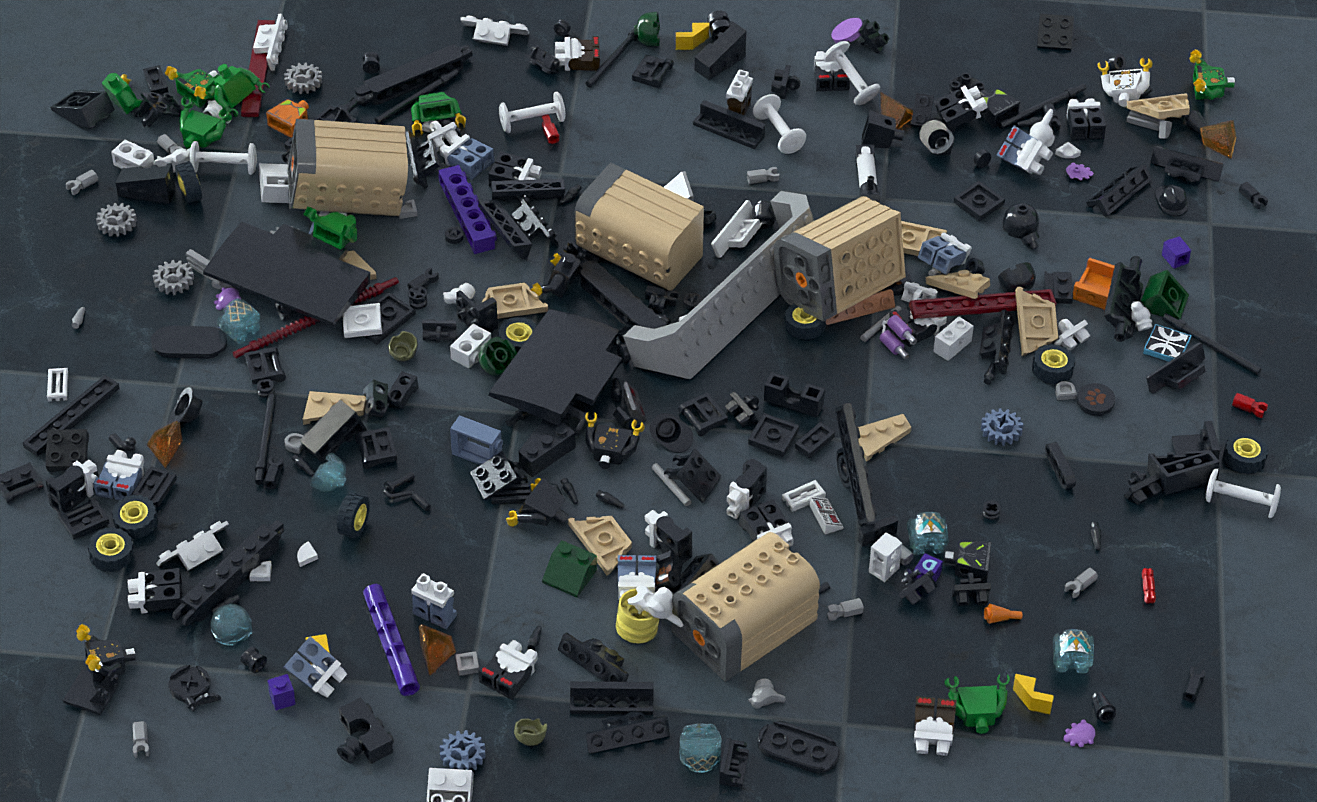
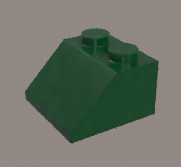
M1168 270L1150 276L1141 302L1151 314L1164 317L1167 313L1179 320L1181 319L1189 294Z
M561 540L551 554L542 583L578 598L597 571V555Z

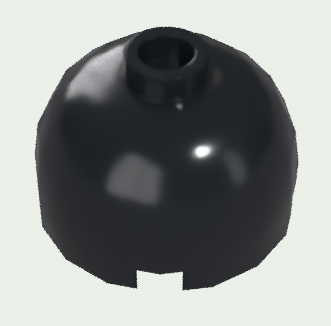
M1014 204L1004 214L1003 229L1004 231L1006 229L1011 237L1021 239L1038 231V213L1028 204Z
M1028 262L1016 264V269L1011 270L1009 267L999 274L1000 286L1006 293L1016 292L1017 287H1022L1023 291H1029L1033 288L1036 281L1035 270L1031 263Z

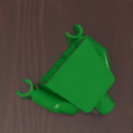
M222 64L218 67L220 75L214 80L216 86L214 98L226 111V114L229 111L237 117V110L232 108L256 89L255 85L258 86V90L261 93H266L262 90V85H265L267 88H270V86L266 82L261 83L260 79L247 69L234 66L228 68L226 64Z
M183 97L181 104L184 106V110L181 111L179 125L180 133L183 135L184 146L189 149L191 144L197 141L199 147L206 148L212 142L220 140L226 128L225 123L232 119L231 113L228 111L226 114V111L221 109L219 111L221 119L195 110L189 112L194 103L190 98L189 103L185 104L186 98Z
M307 206L303 215L309 217L314 223V237L340 250L349 242L354 243L357 240L356 219L353 215L345 216L339 212H332L325 216H319L316 214L317 210Z
M1000 674L998 675L997 683L999 689H997L996 685L958 687L956 691V687L959 685L958 677H954V686L950 685L949 678H947L945 686L950 689L948 693L949 699L957 700L955 715L962 719L967 727L976 726L977 733L983 734L988 732V725H994L995 718L1000 717L1006 707L1008 691L1006 690V685L1010 681L1008 674L1006 683L1000 682Z

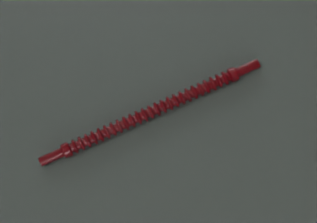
M397 277L381 284L376 283L373 287L370 286L369 289H365L351 306H356L357 302L362 303V300L366 301V298L371 299V296L380 295L383 293V290L399 284ZM307 316L304 317V320L300 318L299 322L295 321V324L290 323V326L286 325L285 328L281 327V330L276 329V332L272 331L271 335L267 334L266 337L262 336V339L257 338V341H250L249 345L234 351L233 356L236 359L243 356L244 353L257 351L259 348L263 349L264 345L273 344V341L278 342V339L287 338V335L291 336L292 332L297 333V330L301 331V328L306 329V326L310 327L311 324L315 325L316 322L319 323L320 321Z

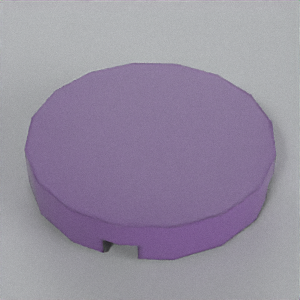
M850 18L837 25L831 34L834 42L837 44L841 41L849 40V42L856 40L861 35L859 29L863 26L862 20Z

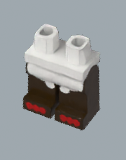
M592 36V40L565 37V42H555V57L559 59L560 65H565V71H570V69L597 71L600 67L599 36Z
M739 70L726 93V98H728L727 105L729 106L727 109L744 116L751 105L753 78L749 77V72Z
M916 696L914 743H916V752L918 754H928V745L931 744L937 745V755H948L949 748L952 746L957 700L938 698L935 721L933 720L935 698Z

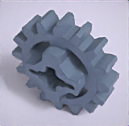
M999 408V412L993 409L991 414L986 413L985 418H982L981 431H983V437L988 436V441L994 440L995 445L998 442H1001L1003 446H1005V442L1011 445L1013 440L1018 441L1019 436H1022L1023 423H1021V417L1016 418V413L1010 414L1009 409L1005 412L1001 408Z
M467 730L464 731V734L456 731L455 736L448 734L449 740H442L440 760H443L444 767L449 765V769L469 770V768L476 770L477 764H483V758L486 757L485 743H482L481 737L476 738V733L473 732L471 735H468Z

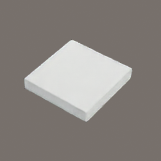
M380 303L350 306L343 314L344 337L382 334Z

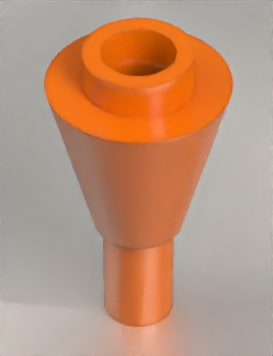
M989 604L984 609V619L987 620L988 624L1009 619H1022L1023 615L1022 611H1010L993 604Z

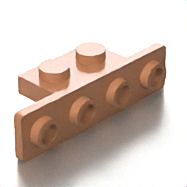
M889 289L877 292L827 319L826 324L829 325L894 308L893 291Z

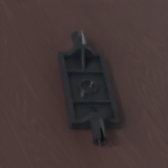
M351 97L343 105L340 104L336 108L330 105L313 120L357 123V119L352 117L350 112L359 106V101ZM293 137L284 143V147L288 151L281 157L285 163L289 161Z
M1139 256L1131 257L1129 267L1125 266L1122 262L1115 264L1104 317L1116 328L1114 339L1118 342H1123L1125 339L1133 337L1135 322L1131 316V304L1137 301L1140 302L1143 284L1139 281L1142 259Z

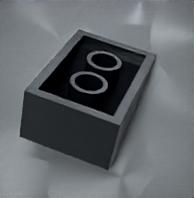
M75 90L50 107L52 111L77 126L87 128L96 126L98 121L108 118L110 113L115 110L107 91Z

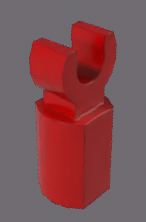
M549 115L541 116L543 131L548 142L551 144L557 143L559 141V133L554 123H551Z
M1237 393L1232 406L1249 413L1253 412L1257 417L1262 418L1264 411H1267L1268 404L1255 402L1254 399Z

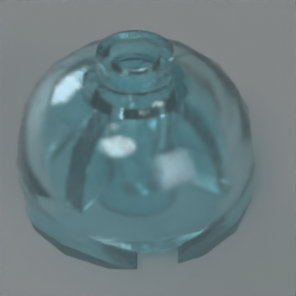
M332 452L325 458L328 462L319 466L311 480L312 484L310 486L321 492H333L338 487L342 488L347 481V478H345L347 472L345 463Z
M226 604L219 607L212 615L211 632L217 642L224 645H235L237 641L242 640L243 642L250 636L252 623L249 613L243 607L237 604Z

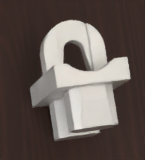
M437 121L430 123L432 133L427 138L435 142L437 152L445 144L443 142L444 139H447L451 144L452 137L458 136L455 131L457 125L454 122L444 127Z
M906 281L901 300L910 302V300L935 299L938 291Z
M1068 319L1061 320L1058 328L1062 334L1059 336L1060 339L1054 344L1062 345L1071 351L1077 346L1076 341L1073 339L1074 337L1080 343L1085 342L1090 337V334L1085 329L1088 323L1083 320L1073 326Z

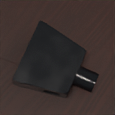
M869 111L862 132L861 145L874 144V148H890L893 139L903 140L904 130L896 129V120L894 118Z

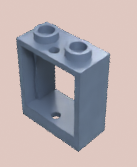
M460 415L450 428L452 454L482 465L502 451L503 440H501L500 430ZM468 437L488 444L489 448L468 441Z

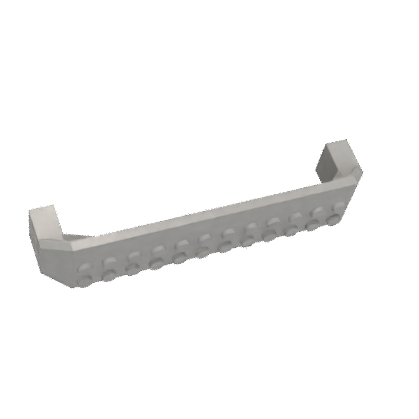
M780 191L770 201L779 230L681 321L657 329L634 325L623 336L634 367L691 379L780 295L776 278L774 243L814 222L807 196Z

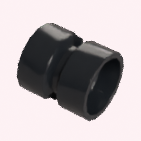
M717 10L712 12L707 18L712 39L716 41L719 38L717 35L720 32L724 33L730 27L728 25L730 23L729 16L725 11Z

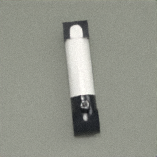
M874 144L856 145L855 161L858 168L860 197H868L870 200L880 203L874 161Z

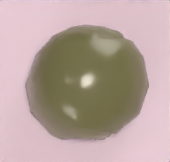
M402 331L398 336H393L388 345L389 354L397 361L412 359L418 348L417 338L412 333Z
M538 718L535 720L520 719L514 728L517 740L527 746H535L541 743L547 732V724L542 725Z

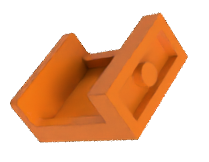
M1089 258L1080 281H1076L1074 285L1073 299L1105 310L1115 266Z

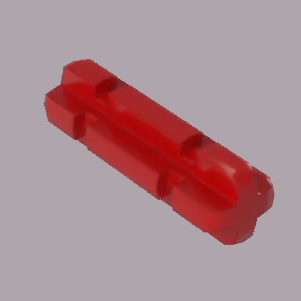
M1144 568L1142 570L1144 601L1147 604H1153L1156 599L1154 573L1151 568Z

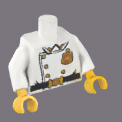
M1144 58L1140 59L1143 70L1109 71V74H1107L1109 70L1108 62L1105 61V68H1101L1100 62L1098 63V68L1102 72L1101 80L1104 91L1108 96L1113 97L1114 102H1119V105L1122 107L1127 106V101L1139 100L1140 95L1149 87V69L1153 65L1149 58L1146 65H1144Z

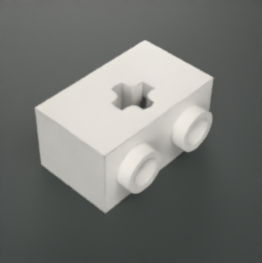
M957 317L935 336L934 352L949 361L972 341L973 325L961 317Z

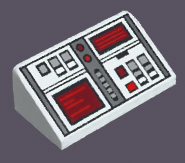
M810 497V508L824 534L842 530L843 526L829 500L826 498Z

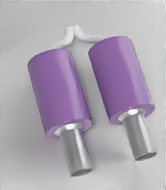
M893 315L887 321H883V330L879 339L894 355L899 354L906 360L909 358V354L904 350V344L890 330L885 331V324L902 340L907 339L912 345L916 344L917 340L911 335L912 329L898 315Z

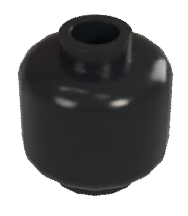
M759 201L752 208V219L760 220L761 229L769 228L776 221L772 205L768 201Z

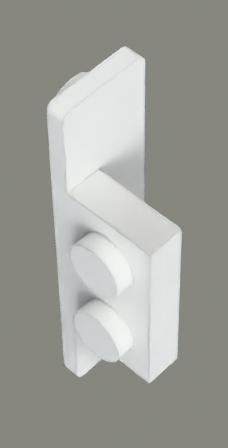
M278 14L275 25L259 26L253 46L254 53H268L267 62L271 71H274L276 64H278V55L282 49L281 44L285 39L284 33L288 28L283 14Z
M473 16L461 17L463 25L476 27L474 41L508 46L510 33L529 36V30L523 24L511 25L506 21H499L498 23L488 18L479 20Z
M749 200L743 203L711 243L718 258H721L729 247H745L760 228V220L752 219L753 207Z
M220 521L210 526L211 530L204 533V531H201L193 536L194 540L190 542L185 540L178 544L175 551L170 552V550L162 553L156 564L159 567L178 556L187 571H190L223 551L214 535L225 529L229 523L227 521L223 523Z

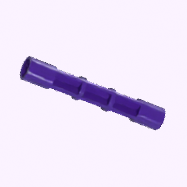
M379 584L369 585L364 589L363 595L399 691L403 696L413 695L418 692L420 685L383 588Z

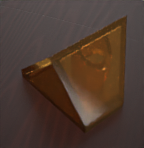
M880 92L881 114L894 118L896 120V129L901 128L912 119L913 109Z
M1234 120L1200 127L1203 145L1232 158L1236 142Z
M176 420L155 431L147 443V446L165 468L182 442L180 423Z
M421 624L419 626L420 645L430 676L456 650L450 635Z

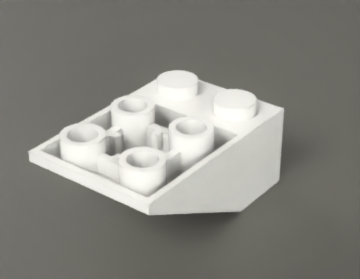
M259 163L262 202L289 203L288 164Z
M429 768L427 802H472L473 771Z

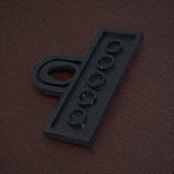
M851 403L843 404L834 409L842 448L838 449L836 453V462L843 486L845 488L851 487L858 524L860 525L875 521L877 512L875 505H872L871 497L873 496L872 488L867 483L868 469L863 464L864 450L859 445L860 431L855 426L856 412L854 407H851Z

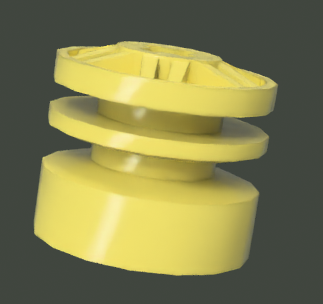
M630 589L624 592L619 599L615 628L624 640L631 643H645L652 640L657 634L659 618H654L646 611L638 614L635 606L628 604V599L636 596L638 592L636 589Z

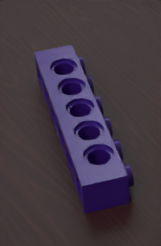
M459 165L438 170L439 184L473 253L477 254L495 249L496 233L494 230H491L490 221L485 218L484 213L478 207V197L473 194L472 185L467 182L465 171L462 172Z

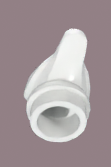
M215 100L208 101V105L203 113L221 119L219 111L223 108Z
M464 283L459 288H454L447 293L444 292V301L447 304H456L457 291L461 290L470 299L474 297L476 291L472 285Z
M1139 301L1132 303L1131 316L1138 331L1152 328L1149 310L1143 307Z

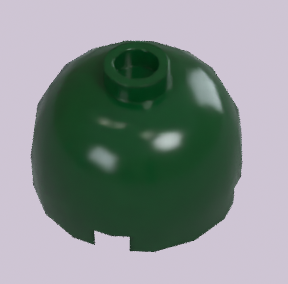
M649 12L641 15L637 25H634V35H638L639 41L644 45L660 46L658 12Z
M494 337L486 341L480 348L478 355L479 363L485 372L490 375L500 376L517 352L509 340Z

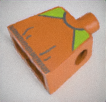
M285 100L266 112L267 124L291 138L293 137L296 119H308L307 109L309 105L304 100L298 104L291 100Z

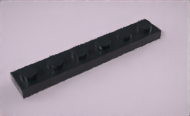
M104 375L22 442L23 447L34 455L39 456L47 447V430L73 428L119 390V383Z

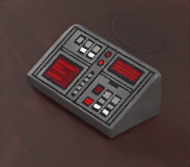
M624 382V398L629 414L637 422L646 421L647 418L637 391L628 382Z

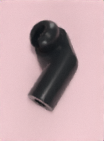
M116 433L109 436V441L117 450L132 451L136 447V440L133 437H128L126 441H122Z

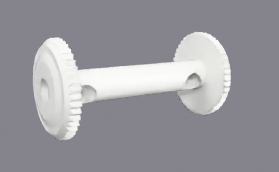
M841 41L827 50L823 60L831 62L836 59L859 91V94L854 99V103L856 105L865 104L879 93L880 85L874 84L869 87L866 85L844 54L850 46L849 42Z
M554 92V103L508 112L505 103H501L499 115L503 130L506 133L511 132L510 122L556 113L558 120L563 122L565 120V107L561 94Z
M774 94L765 95L755 103L753 108L754 116L760 120L770 119L782 136L778 142V149L782 153L791 154L798 151L806 141V133L799 128L790 130L777 112L781 106L780 98Z
M194 141L190 148V162L195 172L198 170L199 162L248 164V172L252 175L256 170L257 163L256 146L250 143L248 154L199 152V144L197 141Z
M1218 469L1213 470L1206 491L1207 502L1211 501L1213 492L1271 506L1268 518L1274 516L1281 494L1279 484L1276 485L1274 495L1217 481Z

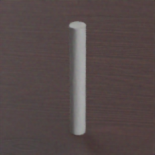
M896 306L893 310L899 312L902 309L900 306ZM889 313L861 335V340L866 342L883 328L882 323L884 320L887 321L889 319Z
M658 463L653 464V471L685 506H689L691 500L672 479H668L669 476L667 474L664 475V470Z

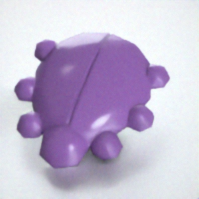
M1071 163L1066 168L1070 179L1078 178L1081 181L1083 178L1089 179L1094 174L1090 171L1089 167L1085 168L1083 164L1076 165Z
M222 288V292L216 295L218 300H215L214 304L217 310H222L223 308L228 310V306H235L234 301L240 300L241 297L234 288Z
M1081 720V723L1078 724L1072 723V728L1065 730L1067 734L1064 735L1063 740L1070 742L1071 746L1078 744L1079 747H1083L1084 744L1094 743L1095 729L1086 720Z

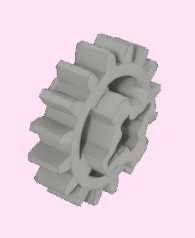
M298 63V66L292 65V69H287V73H284L285 86H288V90L293 89L294 93L299 91L302 94L303 91H306L308 94L309 90L315 91V87L319 88L320 83H322V72L319 71V67L314 68V64L307 66V63H304V65Z
M116 203L113 206L107 205V209L101 208V213H97L98 218H96L98 229L102 230L103 234L109 232V236L113 234L119 236L120 233L126 235V231H132V227L136 226L135 222L137 221L134 209H130L129 205L124 207L123 203L120 206H117Z
M172 260L170 264L164 262V266L158 265L159 270H154L153 280L155 287L159 288L160 292L165 290L166 294L173 292V295H175L176 291L183 293V289L188 290L189 285H193L194 274L192 267H188V263L182 265L180 260L178 263Z

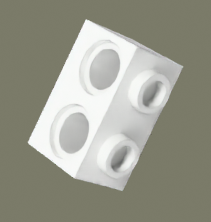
M124 140L111 152L113 165L121 169L139 166L151 168L154 165V156L151 151L127 140Z
M472 324L450 346L451 359L470 368L479 361L480 348L486 341L491 339V333Z
M885 533L871 546L869 572L883 582L888 580L900 567L902 542L888 533Z

